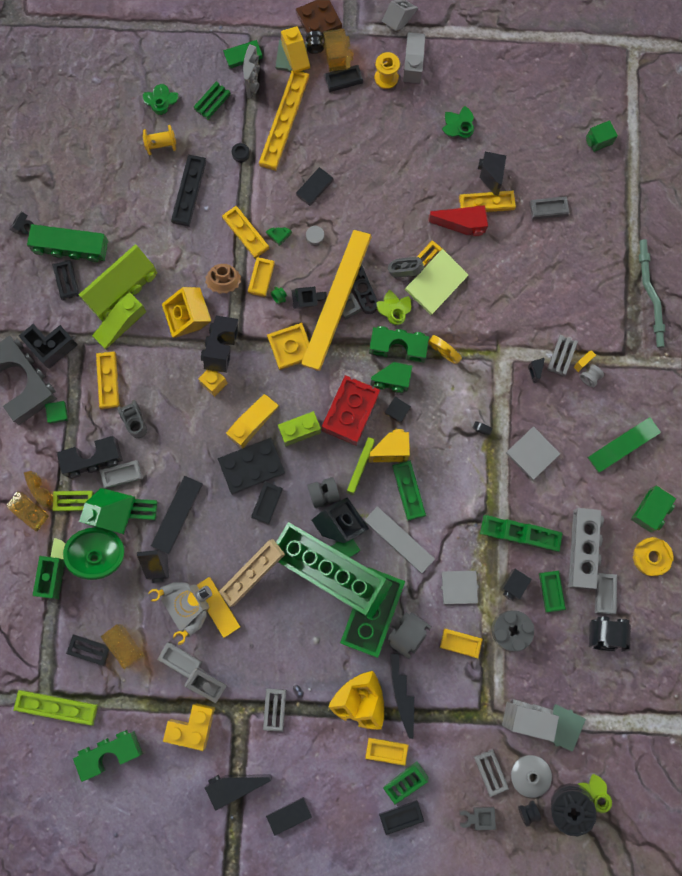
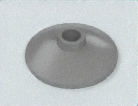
M527 755L518 759L513 765L511 780L513 786L521 795L535 798L543 795L549 789L552 774L550 767L542 758ZM531 774L536 775V779L534 781H530L529 779Z

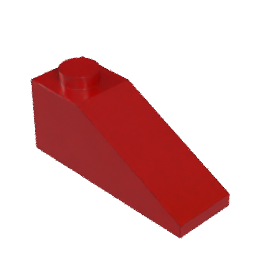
M485 205L430 211L428 218L429 223L465 235L481 236L486 233L488 228Z

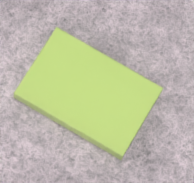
M442 249L425 266L422 272L410 282L405 290L432 315L465 280L468 274Z

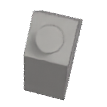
M407 0L391 1L382 22L392 31L403 29L418 7Z

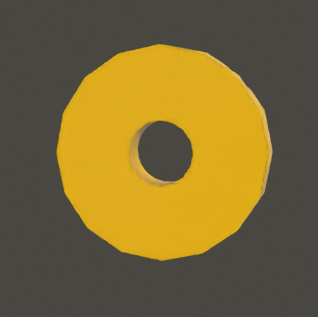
M435 335L429 339V345L434 350H438L442 357L453 364L460 362L462 359L461 355L444 340Z
M655 537L640 541L633 552L634 564L638 570L647 576L653 577L663 575L669 571L674 558L668 543ZM651 551L658 555L656 562H652L649 559Z

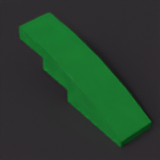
M483 515L480 535L560 552L563 535L562 532L508 519L504 520L489 515Z

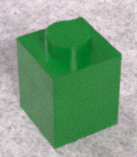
M609 120L590 128L586 136V142L595 152L613 145L618 135Z

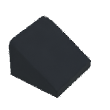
M545 358L531 361L528 366L533 383H537L541 378Z

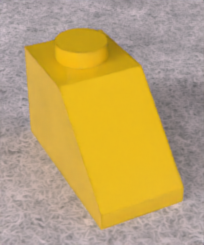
M298 26L281 31L282 47L293 73L310 69L304 40Z

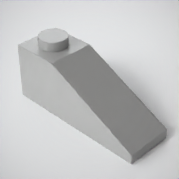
M411 32L407 34L403 82L421 83L425 34Z

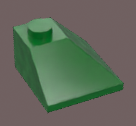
M100 488L85 502L79 522L124 534L135 496Z

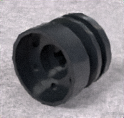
M571 783L561 785L554 791L551 798V815L557 828L568 836L578 837L587 834L596 822V808L590 793L584 787ZM571 808L576 809L577 812L575 816H572Z

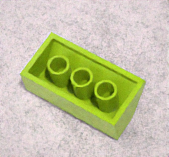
M135 244L78 295L87 307L103 322L121 299L129 292L132 295L138 294L142 286L155 278L157 271Z

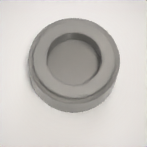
M319 226L308 228L306 231L307 242L311 245L321 244L324 240L323 229Z

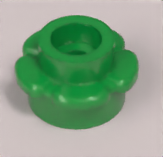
M274 287V290L270 292L273 300L277 304L285 303L287 294L284 289Z

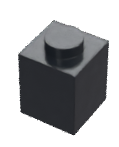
M512 569L500 590L504 592L503 596L509 600H520L532 579L519 570Z

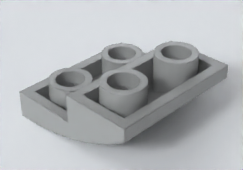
M249 44L243 65L247 98L249 99L259 88L257 76L260 70L256 46Z

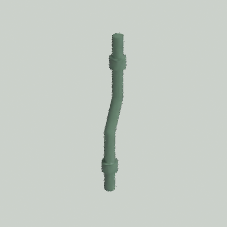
M643 239L639 241V263H641L642 282L654 304L655 325H653V329L656 334L657 348L665 347V324H663L662 306L658 295L650 283V253H648L647 240Z

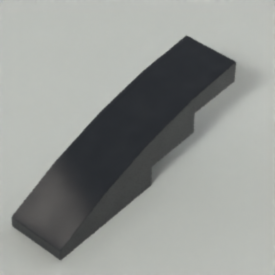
M390 654L394 698L409 739H413L415 697L413 695H406L407 675L399 674V654Z

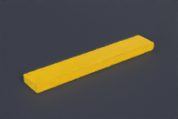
M291 71L263 149L259 166L274 171L277 170L309 80L308 73L301 71L293 73Z

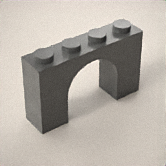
M9 335L0 342V373L10 367L24 368L27 373V385L20 395L5 404L3 408L13 422L20 425L45 408V404L52 403L57 398L53 394L56 392L50 383L46 384L43 380L45 378L43 372L33 366V363H35L29 353L25 354L22 349L25 347L18 338L15 340Z

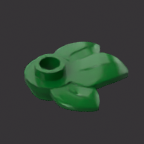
M159 84L154 87L153 92H144L143 100L146 105L151 106L156 114L163 115L168 111L170 105L178 101V93H169V89L165 84Z
M464 106L460 114L445 112V122L447 125L442 128L443 132L451 137H471L474 133V126L472 124L474 116L470 109Z

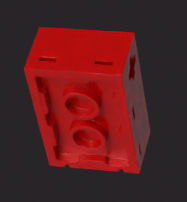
M345 375L322 424V432L357 446L377 402L380 390L377 388L372 389V386L356 379L351 380V377Z

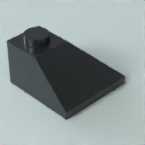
M348 497L325 508L311 520L321 536L344 544L369 529Z

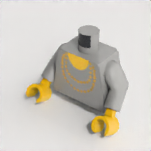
M173 582L161 587L160 590L152 589L149 591L148 594L152 592L157 593V598L152 599V602H156L160 596H163L161 600L179 629L173 635V639L179 635L183 637L178 642V645H182L185 642V637H190L202 627L207 616L206 611L209 609L206 599L212 596V591L208 586H204L199 590L195 584L190 586L187 582Z

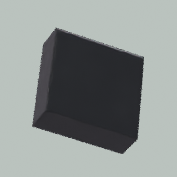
M394 397L385 414L401 423L411 406Z

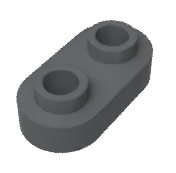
M419 257L395 259L388 266L389 273L395 278L416 276L424 269V264Z

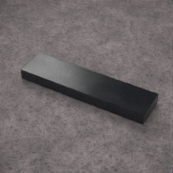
M188 154L171 218L173 224L190 227L207 161L204 157Z
M184 476L151 547L170 554L203 485L202 483Z

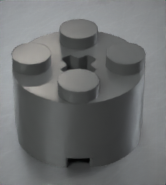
M510 610L502 612L496 616L492 623L493 639L498 646L505 650L521 651L528 647L533 640L534 624L526 614L520 611ZM515 626L517 632L510 636L511 632L508 629Z
M406 612L400 620V628L398 631L394 629L388 639L390 642L389 646L410 660L411 655L409 653L417 651L427 636V631L425 630L428 629L430 631L432 626L414 613L408 614Z

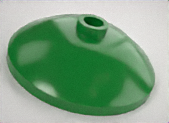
M98 527L86 528L72 535L66 542L63 550V559L65 566L73 575L87 580L102 579L111 575L120 567L124 559V546L121 539L112 531Z

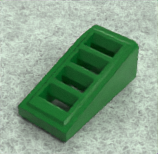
M416 761L387 783L383 789L394 805H396L428 783L429 777ZM413 772H415V773L417 774V776L419 777V780H417V778L415 777V775L413 774ZM407 776H409L411 781L414 783L412 786L406 779ZM400 781H402L407 790L404 791L399 783ZM394 785L400 793L399 796L395 793V791L392 788Z

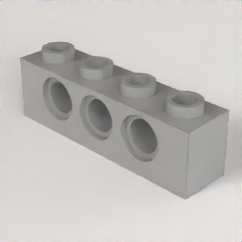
M585 508L573 510L568 587L593 590L597 589V586L600 584L598 566L601 565V555L599 554V547H601L603 540L602 535H600V527L603 526L604 522L601 510ZM585 525L591 527L592 533L590 535L585 533ZM584 544L589 545L591 549L589 554L583 551ZM583 563L589 566L588 574L582 571Z

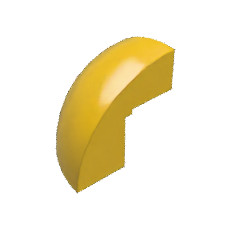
M369 671L354 677L343 685L332 698L328 707L344 721L352 719L358 722L359 727L378 730L382 729L384 721V699L374 671Z

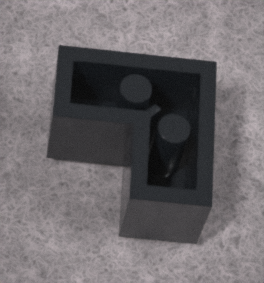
M34 324L19 335L21 340L48 369L78 345L61 325L46 337Z

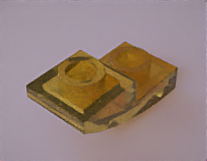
M33 471L24 472L27 485L36 501L42 507L52 509L53 496L47 489L40 488L42 486L40 476Z
M17 491L6 505L10 511L35 531H38L49 517L39 505L34 504L20 491Z

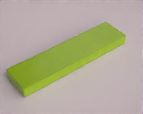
M18 690L13 711L93 726L98 705Z

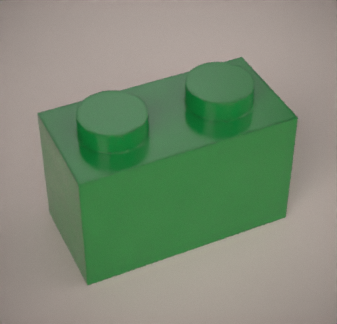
M656 485L649 489L631 520L649 532L659 531L665 523L663 519L666 514L669 515L675 507L673 503L676 498Z
M39 556L32 596L59 599L65 566L64 559Z

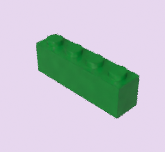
M31 224L27 246L36 255L51 254L57 258L67 256L74 260L82 258L91 262L105 261L108 239L103 233Z

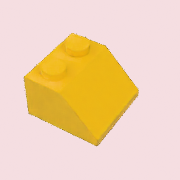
M182 287L162 303L172 338L201 330L211 322L200 287Z
M395 429L393 432H389L370 452L369 463L408 461L410 456L409 432H404L403 429Z

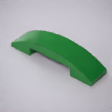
M649 417L587 458L596 471L600 473L660 434L661 431L651 417Z

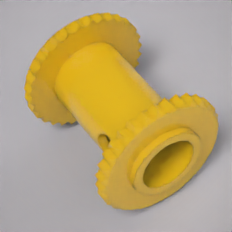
M384 52L376 59L375 66L377 71L374 79L380 88L390 89L399 80L397 72L400 68V60L394 53Z
M168 125L169 131L148 135L146 129L143 130V142L149 156L152 155L151 149L172 146L173 151H176V138L171 125Z

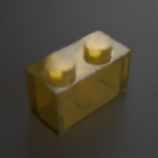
M345 30L323 31L329 72L350 69L353 53L352 49L348 48L350 47L349 36H346Z
M116 624L100 636L123 669H129L144 657V654L122 624Z

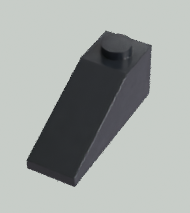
M158 550L137 552V558L147 580H152V583H162L164 579L169 578L167 554Z
M218 774L208 780L209 784L206 785L205 790L216 811L270 782L272 776L271 774L224 775L220 778Z

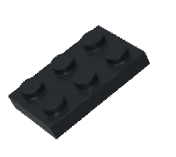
M272 438L217 458L232 495L285 474Z

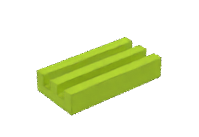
M53 491V511H82L84 506L58 507V504L85 503L94 495V492ZM58 496H88V499H58Z

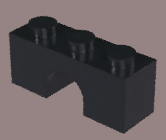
M216 315L214 323H210V336H206V349H202L201 361H203L204 369L227 373L230 362V346L224 344L235 345L238 335V319Z
M114 436L94 441L96 452L89 459H83L81 451L76 447L56 452L62 475L72 479L81 476L80 473L83 472L93 473L99 471L100 467L118 465V462L123 461L117 439Z

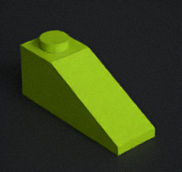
M129 292L114 306L92 336L106 350L147 311Z

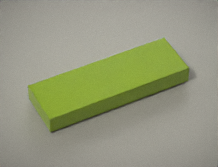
M370 437L367 438L348 486L347 493L350 495L355 494L370 452L374 446L375 441Z

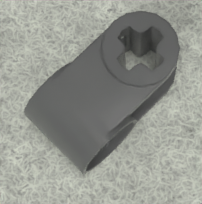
M132 400V403L126 406L117 407L128 432L134 438L144 437L147 433V427L136 400ZM140 424V429L134 432L133 427Z

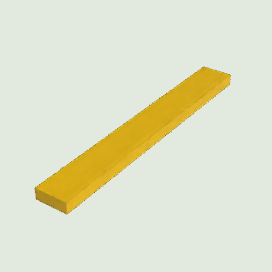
M353 230L301 363L302 366L317 371L321 370L372 238L371 234Z

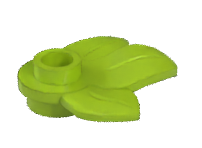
M391 290L385 294L384 301L376 303L379 313L387 317L393 325H401L405 321L406 314L411 311L410 297L406 296L399 300Z
M592 774L589 784L577 783L584 787L592 796L596 812L606 813L611 809L612 799L607 794V785L601 777ZM600 798H603L605 800L604 804L602 805L598 804V800Z

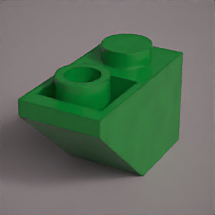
M393 362L373 375L370 385H374V388L381 390L389 388L396 393L407 392L412 365Z

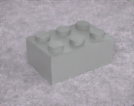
M513 699V703H506L502 726L513 732L554 742L559 716L554 715V710Z

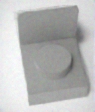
M195 668L184 686L216 703L227 685L210 676L203 669Z

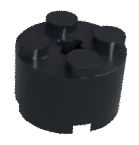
M597 617V619L591 620L589 623V647L602 651H615L618 648H622L621 652L630 651V620L617 619V621H610L609 617Z

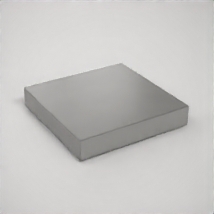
M534 426L506 452L532 481L560 455Z

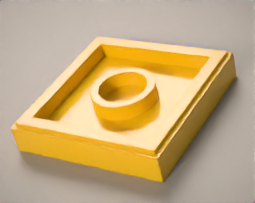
M302 323L267 334L279 370L302 363L309 345V340Z

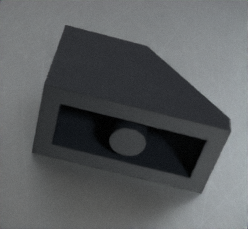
M485 151L483 159L480 158L478 163V170H481L479 178L494 195L499 196L507 155Z

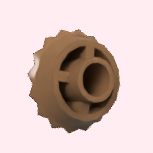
M228 264L215 265L205 277V283L208 288L219 294L233 292L241 283L239 272Z

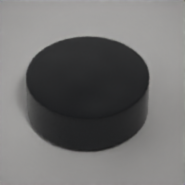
M237 143L232 147V157L236 162L242 163L249 159L250 151L246 144Z
M475 421L472 427L473 430L487 436L491 434L493 429Z

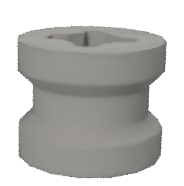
M589 364L586 372H582L580 375V379L586 385L593 388L597 385V381L604 377L603 371L594 364Z

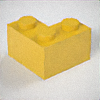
M195 703L192 705L189 722L170 719L167 722L163 742L203 751L207 745L215 707Z

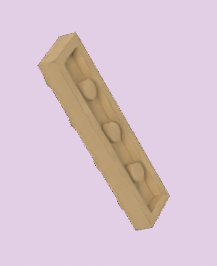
M274 539L269 540L219 591L230 607L235 606L285 555Z

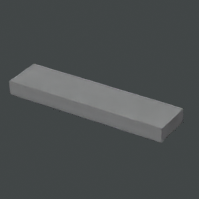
M378 506L364 520L421 574L435 560Z

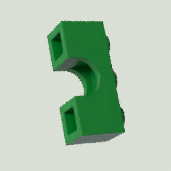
M384 326L373 327L369 354L387 357L389 348L399 344L406 349V360L424 363L429 336H425L421 332L407 333V331L402 329H396V331L388 330Z
M128 730L116 734L117 739L109 741L107 738L98 742V747L93 750L87 747L78 751L79 756L73 758L81 782L105 771L103 757L106 753L115 754L120 765L142 755L143 752L135 731L128 733Z

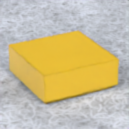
M592 350L589 351L575 364L574 369L579 372L596 354Z

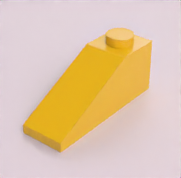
M264 394L237 419L226 432V435L243 449L279 405Z

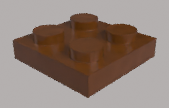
M315 0L296 8V14L306 34L311 31H319L324 36L342 28V23L330 0Z

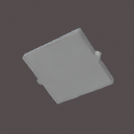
M476 571L442 572L441 590H443V604L478 603L477 589L479 586L477 585Z

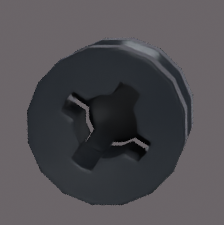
M311 31L306 34V42L308 43L306 47L309 53L318 54L324 50L323 34L321 32Z
M530 801L526 806H518L519 813L526 827L530 826L534 821H542L534 801Z

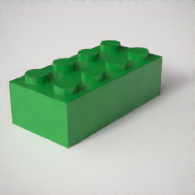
M369 568L393 584L373 619L352 608L340 644L378 658L405 581Z

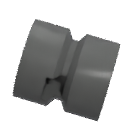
M334 477L324 479L321 484L319 482L307 484L314 509L325 506L326 502L331 504L340 501Z

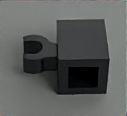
M315 286L291 290L294 309L314 307L318 305L317 301L327 299V292L316 293Z

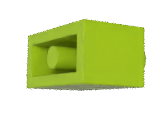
M314 411L278 424L285 446L321 433V428Z

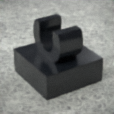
M21 211L16 216L9 230L14 233L20 231L22 234L28 235L29 232L24 229V225L27 224L31 227L33 222L26 220L28 215Z

